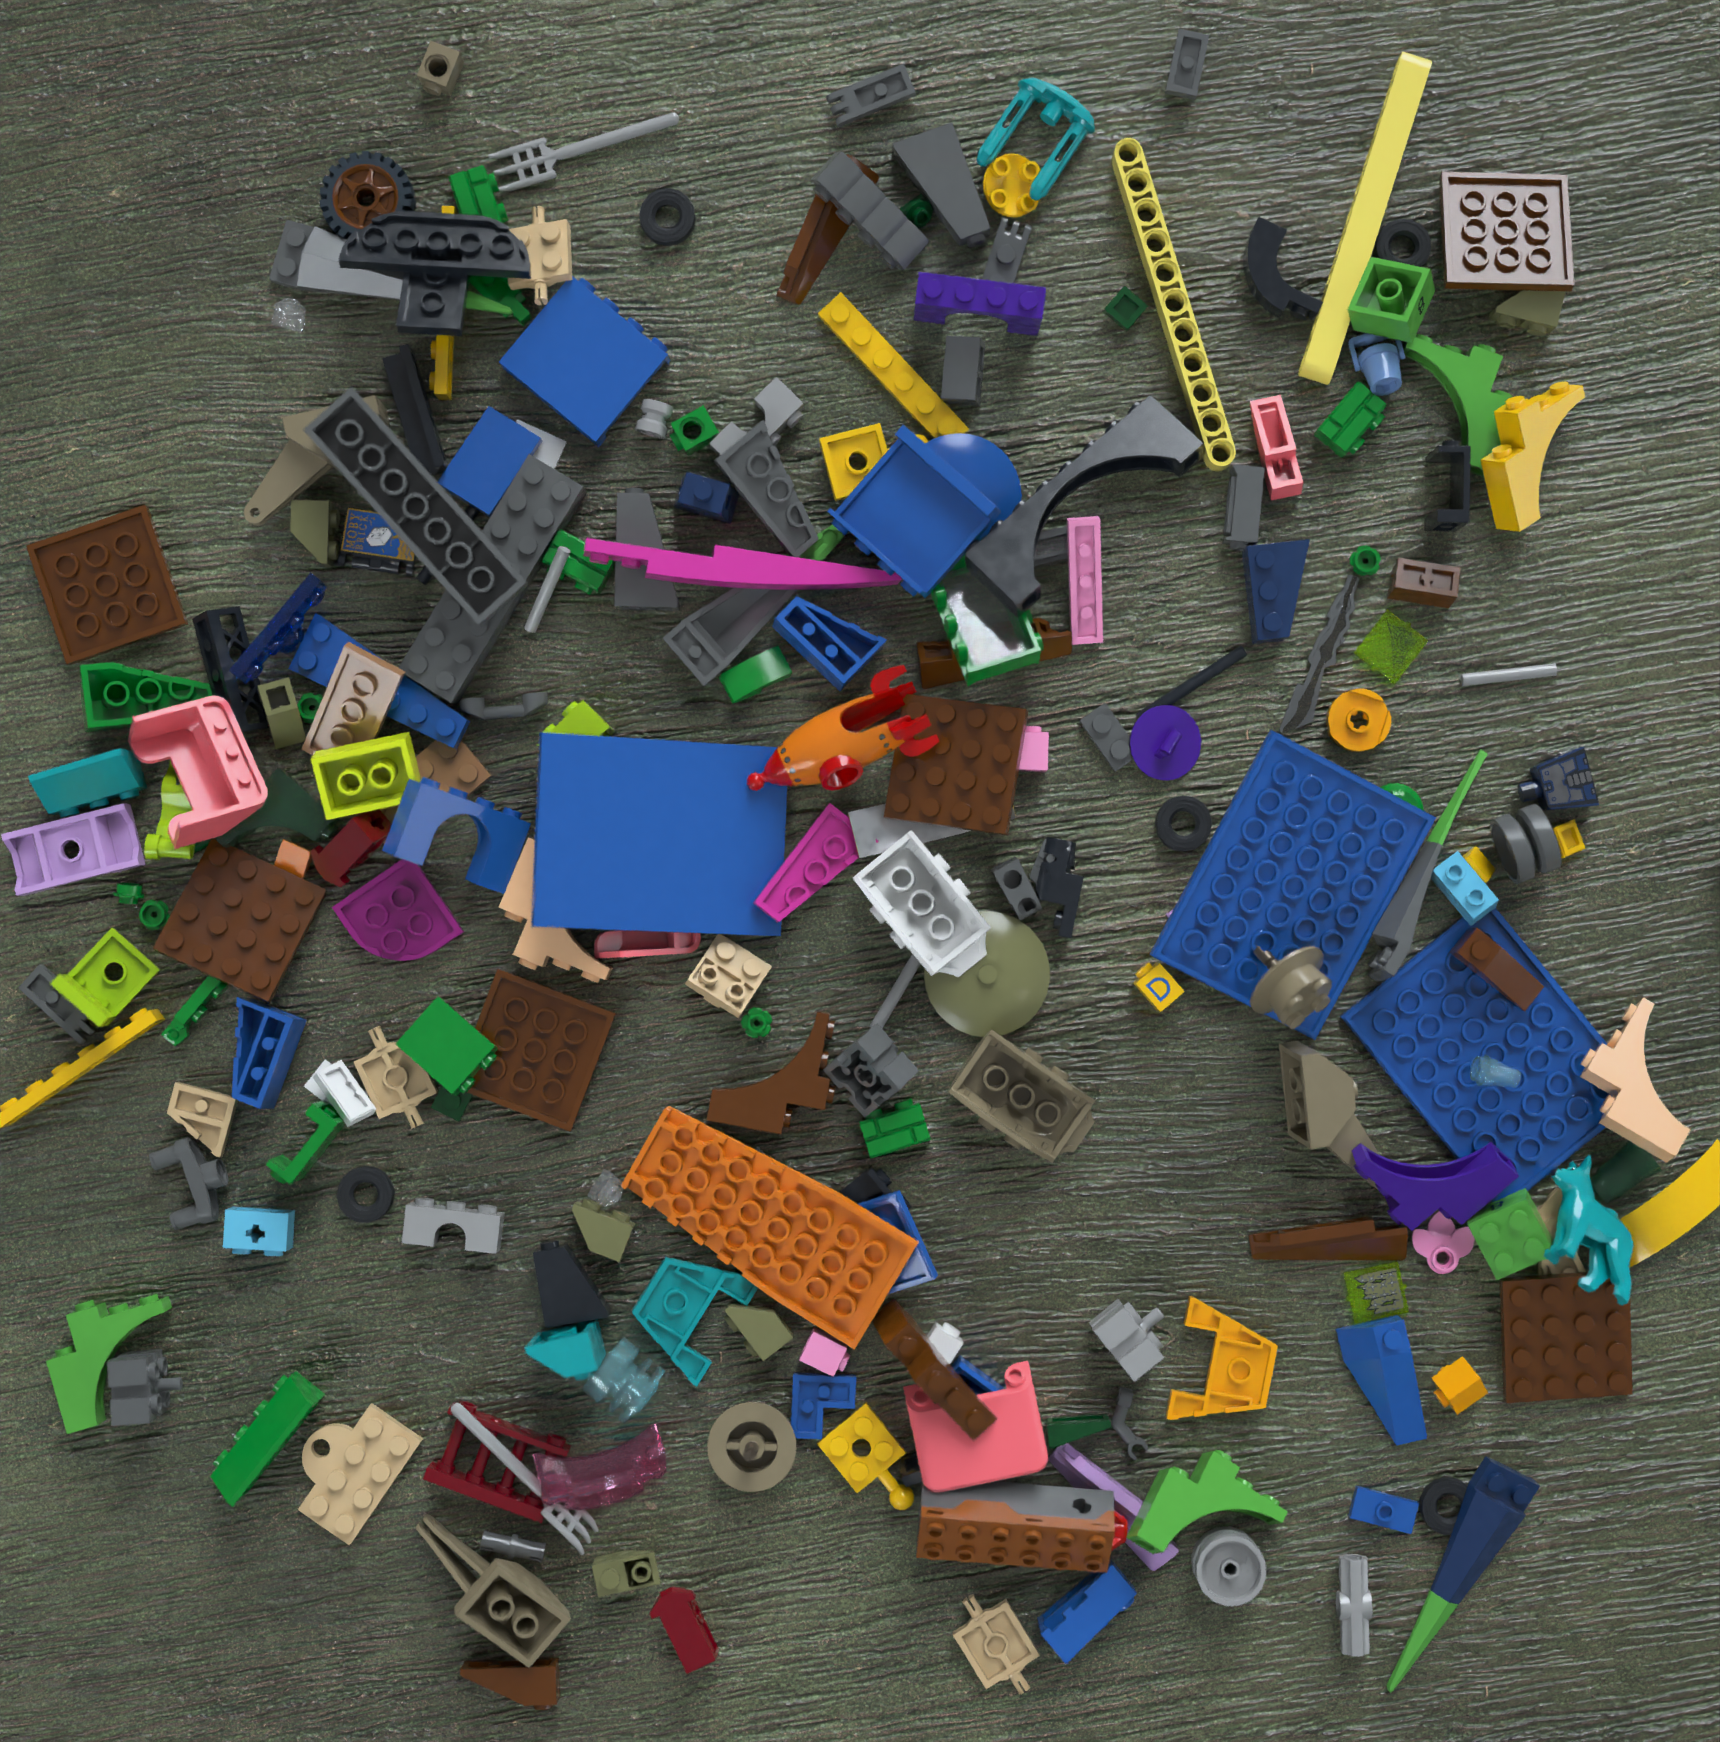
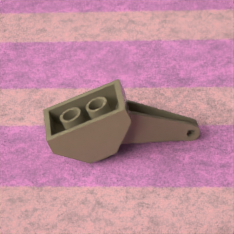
M375 395L362 398L389 428L391 425L386 406ZM328 407L282 417L286 436L290 440L245 506L244 517L248 522L255 526L264 525L270 518L288 505L291 500L298 497L332 468L339 470L303 430ZM259 510V515L254 517V512Z
M1298 1041L1280 1043L1279 1052L1288 1135L1309 1149L1326 1147L1358 1174L1354 1168L1356 1162L1351 1152L1357 1145L1362 1143L1369 1150L1378 1155L1380 1154L1354 1114L1356 1111L1355 1099L1358 1098V1088L1355 1081L1326 1057ZM1368 1178L1367 1180H1365L1371 1186L1376 1188V1183L1372 1179Z
M426 1514L423 1517L425 1524L419 1522L416 1530L427 1541L465 1592V1595L454 1607L455 1615L530 1668L571 1620L567 1608L541 1579L519 1563L496 1558L490 1564L449 1532L433 1516ZM452 1550H454L462 1559H464L472 1568H474L481 1575L478 1578V1580L460 1561V1559L452 1552Z

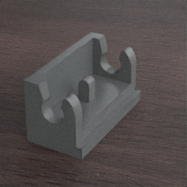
M946 336L941 399L948 401L949 404L980 406L985 343L981 337Z

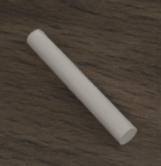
M564 546L558 547L524 626L528 632H536L568 559L570 550Z
M1553 663L1461 674L1460 679L1462 686L1557 676V666Z
M913 953L869 1027L878 1023L883 1029L921 964Z

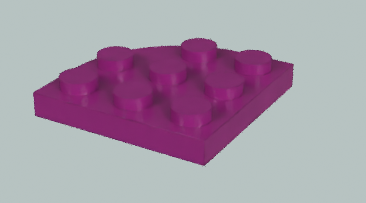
M401 859L332 907L349 934L361 947L376 956L390 960L408 961L423 958L436 952L465 932L421 867L404 859Z

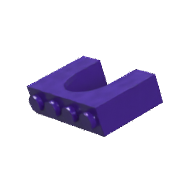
M919 272L914 321L945 324V318L950 314H981L1007 322V332L1038 336L1043 318L1046 287Z

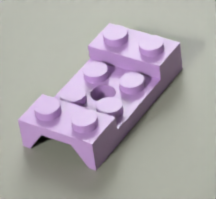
M123 803L1 834L3 842L11 852L17 875L15 885L16 896H26L50 890L57 886L146 865L131 804ZM73 840L79 845V854L75 858L70 859L65 855L64 848L69 841Z

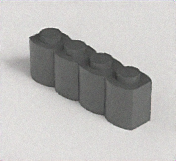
M842 151L835 152L811 179L812 183L816 186L813 189L816 195L826 203L829 200L833 202L838 208L835 212L837 216L847 225L853 223L860 231L857 234L858 237L867 246H876L882 253L879 258L890 269L893 270L896 267L897 269L904 270L929 243L926 236L907 219L902 211Z

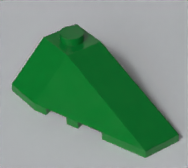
M115 662L80 665L81 704L85 732L131 728L134 716L213 696L210 684L154 673V671L132 668Z

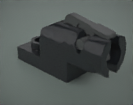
M1046 837L1029 877L1036 884L1035 889L1038 900L1063 905L1062 911L1056 910L1053 929H1058L1057 936L1071 938L1084 876L1071 874V869L1075 870L1076 843Z

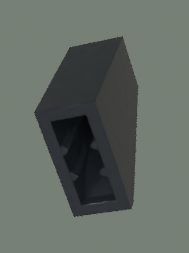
M559 1240L540 1243V1248L533 1252L545 1328L609 1317L611 1314L609 1304L569 1245H559Z

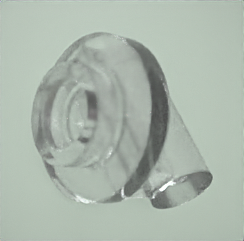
M284 298L274 304L271 323L276 326L303 332L306 325V308L296 299Z
M604 1168L587 1196L603 1207L610 1206L616 1203L622 1196V1181Z

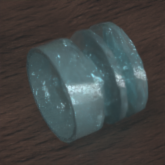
M624 1336L604 1358L599 1368L593 1372L594 1376L590 1377L582 1387V1390L596 1402L601 1401L609 1393L614 1396L608 1408L610 1413H613L621 1403L624 1404L625 1407L618 1416V1419L623 1423L637 1412H640L658 1389L661 1377L665 1373V1369L660 1365L650 1375L646 1373L653 1362V1359L650 1357L639 1366L634 1364L633 1362L638 1355L639 1348Z

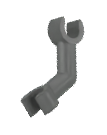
M1120 1386L1112 1419V1427L1127 1445L1129 1456L1137 1460L1135 1453L1132 1451L1133 1445L1141 1444L1146 1451H1148L1146 1441L1141 1437H1136L1125 1423L1134 1393H1132V1389Z

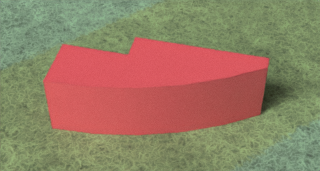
M1281 395L1250 401L1261 465L1265 467L1264 478L1270 500L1300 495L1303 488V479L1296 459V446Z

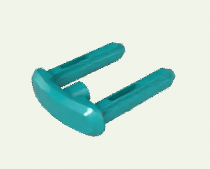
M1026 78L1018 82L1019 91L978 150L977 163L982 167L992 163L1034 100L1038 103H1045L1046 106L1040 114L1042 121L1050 126H1055L1063 115L1070 119L1069 123L1071 125L1030 186V198L1037 201L1048 194L1087 133H1094L1095 124L1090 112L1067 92L1040 79ZM1021 107L1009 126L1003 128L1015 108ZM1073 140L1061 161L1057 162L1056 159L1068 141Z

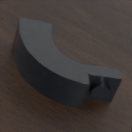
M1258 217L1246 242L1243 257L1244 275L1251 293L1265 310L1278 318L1287 308L1290 310V314L1298 319L1307 320L1309 318L1313 320L1323 302L1288 285L1281 277L1277 268V252L1287 229Z

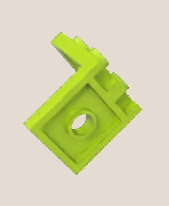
M112 927L68 974H59L50 984L98 1027L108 1026L161 969ZM114 962L119 963L124 971L122 978L118 981H111L106 976L107 966Z

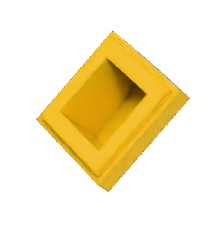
M1574 819L1552 827L1558 841L1561 859L1586 849Z
M1473 847L1462 856L1484 883L1490 880L1495 872V868L1478 847Z

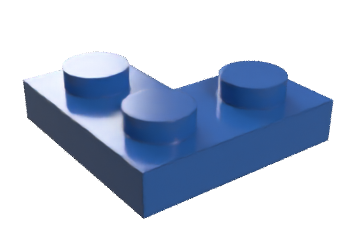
M793 1372L791 1426L796 1438L822 1439L823 1408L855 1409L856 1375L835 1374L832 1377L828 1374Z

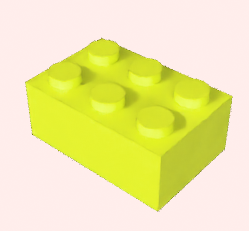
M410 732L319 750L311 757L326 820L399 805L408 780L421 781Z

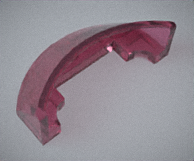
M657 1424L650 1425L646 1430L626 1443L597 1454L580 1457H554L540 1453L532 1454L542 1503L549 1506L559 1502L566 1503V1507L569 1510L593 1509L621 1502L644 1491L643 1485L648 1480L660 1479L667 1472L666 1452Z

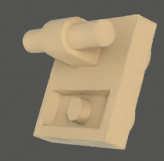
M718 934L685 985L704 996V1000L718 1009L721 1007L735 1017L740 1018L772 966L724 935Z

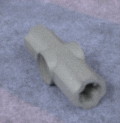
M1345 1554L1339 1556V1591L1336 1592L1337 1617L1340 1620L1341 1653L1350 1656H1364L1370 1654L1369 1619H1372L1373 1613L1371 1592L1368 1590V1558L1358 1554Z

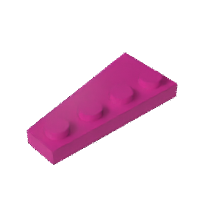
M828 803L754 900L753 904L776 922H780L837 874L857 860L859 855L849 817L831 803Z

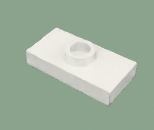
M342 1060L315 1072L313 1079L347 1127L374 1114L376 1111L375 1106Z

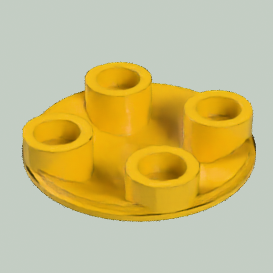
M1005 154L996 158L987 167L983 178V191L989 205L997 213L1011 218L1021 217L1035 210L1039 200H1032L1029 193L1032 182L1040 172L1039 165L1018 154Z

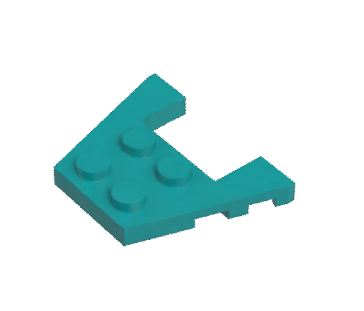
M665 1257L633 1307L632 1314L666 1351L677 1367L683 1371L688 1380L697 1387L712 1362L711 1359L685 1344L718 1290L723 1291L747 1306L758 1287L741 1276V1273Z

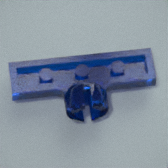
M310 573L229 671L247 684L249 680H254L261 674L264 669L263 663L270 655L274 656L277 653L289 654L298 650L295 646L302 642L305 635L302 626L305 619L304 614L311 606L315 607L322 601L325 596L324 590L327 586L314 574Z

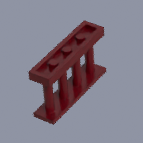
M463 1400L459 1401L496 1438L498 1432L515 1438L516 1441L511 1453L520 1462L523 1459L528 1443L545 1449L546 1451L536 1477L546 1487L557 1455L567 1457L572 1445L567 1444L564 1437L553 1433L545 1436L480 1412L473 1403ZM451 1405L448 1409L447 1414L453 1415L451 1413ZM456 1418L442 1459L438 1460L437 1463L432 1461L428 1465L423 1480L542 1523L545 1519L541 1515V1510L544 1509L542 1498L533 1491L526 1495L515 1492L513 1483L516 1475L507 1466L501 1482L493 1484L485 1481L483 1473L491 1451L482 1442L471 1471H467L466 1474L455 1470L456 1466L453 1463L466 1431V1427Z

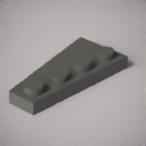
M762 420L718 456L714 462L788 555L799 557L819 538L802 502L798 499L793 488L794 484L789 474L787 475L780 460L781 456L776 446L773 445L767 432L768 428L764 420Z

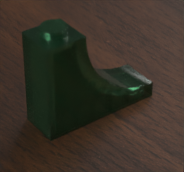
M277 768L265 781L268 794L264 805L227 833L216 837L215 840L223 847L229 848L230 846L234 847L244 837L258 830L286 827L306 835L314 842H321L323 839L328 841L338 830L339 827L336 824L340 818L326 820L322 802L285 769Z

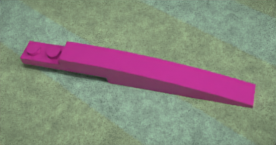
M586 538L583 556L590 557V562L598 564H608L609 560L619 561L621 566L631 569H640V565H646L645 578L719 587L784 590L846 589L897 585L902 580V577L896 572L890 576L883 570L714 545L712 555L708 557Z

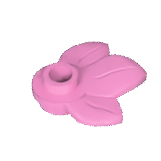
M1440 1211L1431 1217L1427 1230L1414 1229L1412 1232V1244L1415 1251L1426 1257L1428 1266L1438 1274L1452 1272L1457 1267L1459 1258L1471 1252L1475 1241L1468 1226L1455 1229L1451 1218L1447 1219ZM1441 1252H1445L1447 1255V1260L1444 1263H1438L1437 1255Z

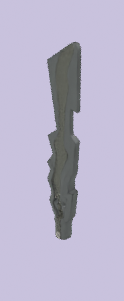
M1348 575L1343 589L1336 595L1325 616L1329 618L1328 622L1319 633L1307 658L1311 666L1304 684L1297 683L1280 725L1279 731L1282 734L1313 722L1324 668L1336 664V648L1345 641L1343 635L1350 628L1349 615L1355 609L1354 595L1360 580L1358 577Z

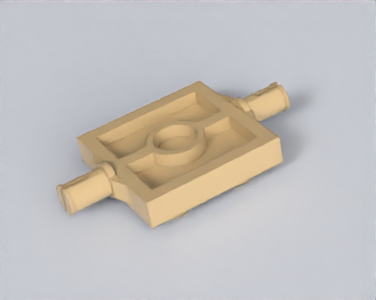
M534 206L531 209L532 224L509 229L510 232L525 244L530 259L531 279L508 278V285L511 290L522 288L535 289L534 302L541 306L542 302L544 305L548 303V287L558 282L572 280L571 231L567 219L545 222V208L537 206L536 209Z
M381 1026L369 1030L368 1033L376 1048L367 1056L354 1061L355 1067L371 1102L376 1108L378 1118L381 1119L392 1113L405 1112L411 1129L424 1124L416 1106L424 1099L437 1094L438 1090L432 1076L395 1045L396 1042L387 1043L380 1028Z
M974 1594L969 1595V1600L966 1597L962 1603L972 1617L966 1624L952 1632L955 1640L986 1689L999 1681L1010 1679L1018 1694H1023L1024 1690H1029L1030 1685L1026 1682L1021 1671L1026 1664L1040 1656L1039 1651L1007 1599L991 1608L982 1610Z

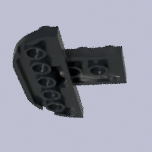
M414 211L383 214L371 219L372 223L358 233L355 230L349 236L342 247L338 260L340 268L404 272L396 323L398 333L462 336L470 276L531 279L530 259L523 241L510 232L509 227L505 224L479 215Z

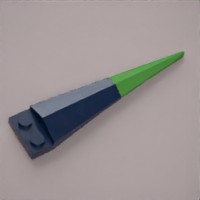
M1485 1456L1468 1483L1457 1520L1431 1589L1406 1646L1387 1683V1689L1390 1693L1403 1679L1526 1516L1524 1513L1525 1509L1540 1488V1485L1534 1479Z

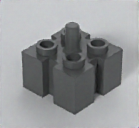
M878 1023L843 1050L823 1069L839 1089L845 1086L852 1094L848 1099L864 1117L898 1092L919 1071L903 1052L897 1055V1046L892 1044L893 1040Z
M162 1349L126 1351L118 1355V1357L107 1361L108 1383L112 1391V1399L110 1400L112 1426L151 1423L157 1419V1416L167 1412V1408L170 1406V1391L183 1388L181 1377L162 1379V1376H167L168 1361L166 1357H163Z

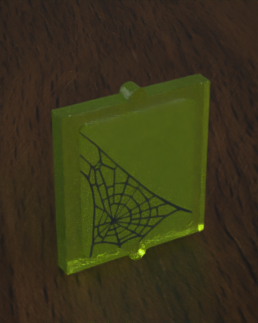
M1387 609L1353 653L1371 666L1370 670L1372 672L1377 671L1391 683L1396 684L1428 640L1411 627L1410 622L1405 623Z

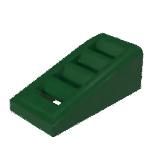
M1107 1413L1050 1417L1045 1419L1049 1449L1111 1427V1420Z

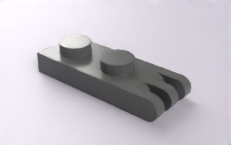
M903 63L832 92L826 96L828 104L841 101V103L830 108L833 115L842 112L846 113L835 119L837 126L840 127L916 96V92Z
M1002 216L982 280L1014 283L1032 229L1031 225L1026 224L1023 229V235H1019L1017 232L1020 222L1014 220L1011 232L1005 230L1008 225V218Z
M39 964L18 988L71 1037L83 1045L87 1038L79 1030L83 1029L87 1034L92 1035L96 1031L95 1028L87 1022L89 1018L50 984L57 976L43 964Z

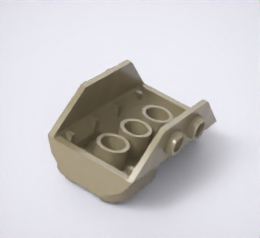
M990 1030L976 1045L957 1073L949 1093L980 1116L978 1122L992 1132L995 1128H998L1005 1133L1004 1140L1017 1149L1024 1146L1052 1163L1059 1154L1075 1152L1095 1123L1091 1107L1096 1100L1069 1083L1067 1080L1070 1076L1054 1065L1050 1070L1041 1062L1044 1058L1032 1049L1027 1048L1024 1052L995 1031Z

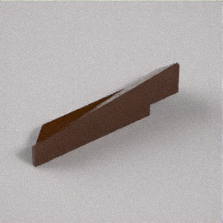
M846 154L876 185L879 176L855 157ZM815 195L783 272L785 276L777 292V297L800 305L850 225L844 223L835 212L838 208L830 200L826 203Z
M1033 618L1031 627L1034 633L1038 632L1044 646L1039 662L1072 653V633L1070 631L1057 632L1050 628L1048 621L1042 618ZM1010 621L961 627L976 666L1022 652ZM949 639L948 641L916 642L921 686L923 689L965 680Z
M1368 1216L1248 1234L1251 1256L1254 1260H1405L1407 1256V1227L1397 1224L1375 1228L1374 1220Z

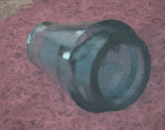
M1488 1055L1475 1057L1470 1068V1079L1475 1081L1478 1086L1516 1088L1521 1077L1520 1070L1511 1068Z

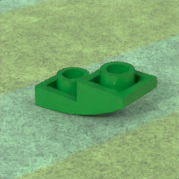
M776 646L732 667L719 675L718 678L732 704L759 694L763 688L789 678L792 670L779 646Z

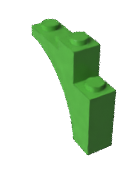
M1416 334L1413 343L1403 342L1404 354L1431 372L1447 391L1458 415L1462 437L1461 446H1471L1470 472L1484 477L1480 460L1492 453L1493 448L1501 445L1494 411L1506 404L1505 401L1513 397L1504 391L1495 390L1494 393L1491 392L1503 356L1497 354L1496 349L1484 344L1473 345L1466 352V355H1463L1462 350L1450 345L1441 347L1433 344L1431 338Z
M156 1293L138 1299L140 1305L128 1308L126 1302L110 1307L108 1310L105 1302L95 1305L92 1299L74 1305L75 1311L66 1315L74 1345L55 1350L56 1356L47 1360L46 1363L67 1434L97 1426L106 1420L104 1389L108 1374L107 1361L114 1358L121 1344L140 1324L172 1308L169 1296L159 1299Z
M1215 1450L1202 1453L1190 1479H1188L1189 1474L1178 1467L1159 1470L1126 1538L1151 1554L1164 1553L1171 1540L1184 1527L1204 1515L1222 1511L1237 1512L1273 1525L1283 1523L1288 1511L1279 1506L1280 1502L1274 1497L1267 1494L1260 1495L1252 1490L1253 1485L1250 1482L1238 1477L1235 1479L1240 1467L1231 1462V1456L1223 1451Z

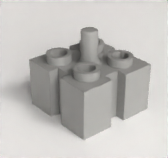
M1117 1299L1089 1321L1093 1331L1134 1382L1164 1358L1160 1352L1163 1345L1150 1329L1164 1318V1315L1157 1307L1144 1318H1141L1129 1302L1123 1305Z

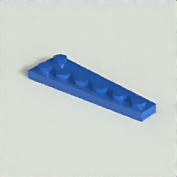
M315 613L288 669L327 687L343 647L348 642L375 656L377 655L330 621ZM405 675L387 714V717L456 750L470 723L464 716Z

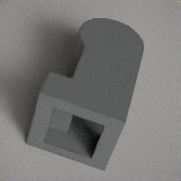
M1013 856L990 869L1020 921L1042 909L1017 857Z

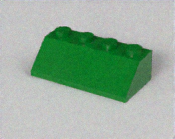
M297 1371L289 1377L283 1375L272 1388L276 1394L269 1402L264 1399L252 1413L256 1417L249 1427L244 1424L232 1439L236 1442L230 1452L224 1449L213 1463L216 1469L210 1477L226 1502L232 1507L249 1492L326 1395Z

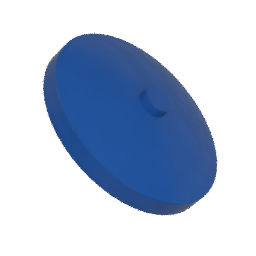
M955 433L943 435L926 442L925 444L1001 511L1000 515L978 538L981 541L989 534L991 527L997 521H1004L1009 517L1015 506L1021 501V485L1015 467L1000 448L979 436Z

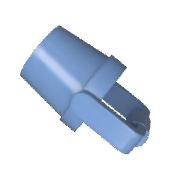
M1363 333L1360 336L1351 338L1348 342L1355 372L1361 370L1364 373L1373 394L1384 396L1394 393L1402 385L1399 361L1405 359V354L1401 341L1395 339L1396 346L1389 343H1381L1368 347L1362 351L1357 359L1356 347L1367 346L1389 339Z

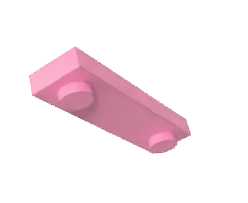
M1099 516L1067 518L1069 616L1072 645L1103 643Z

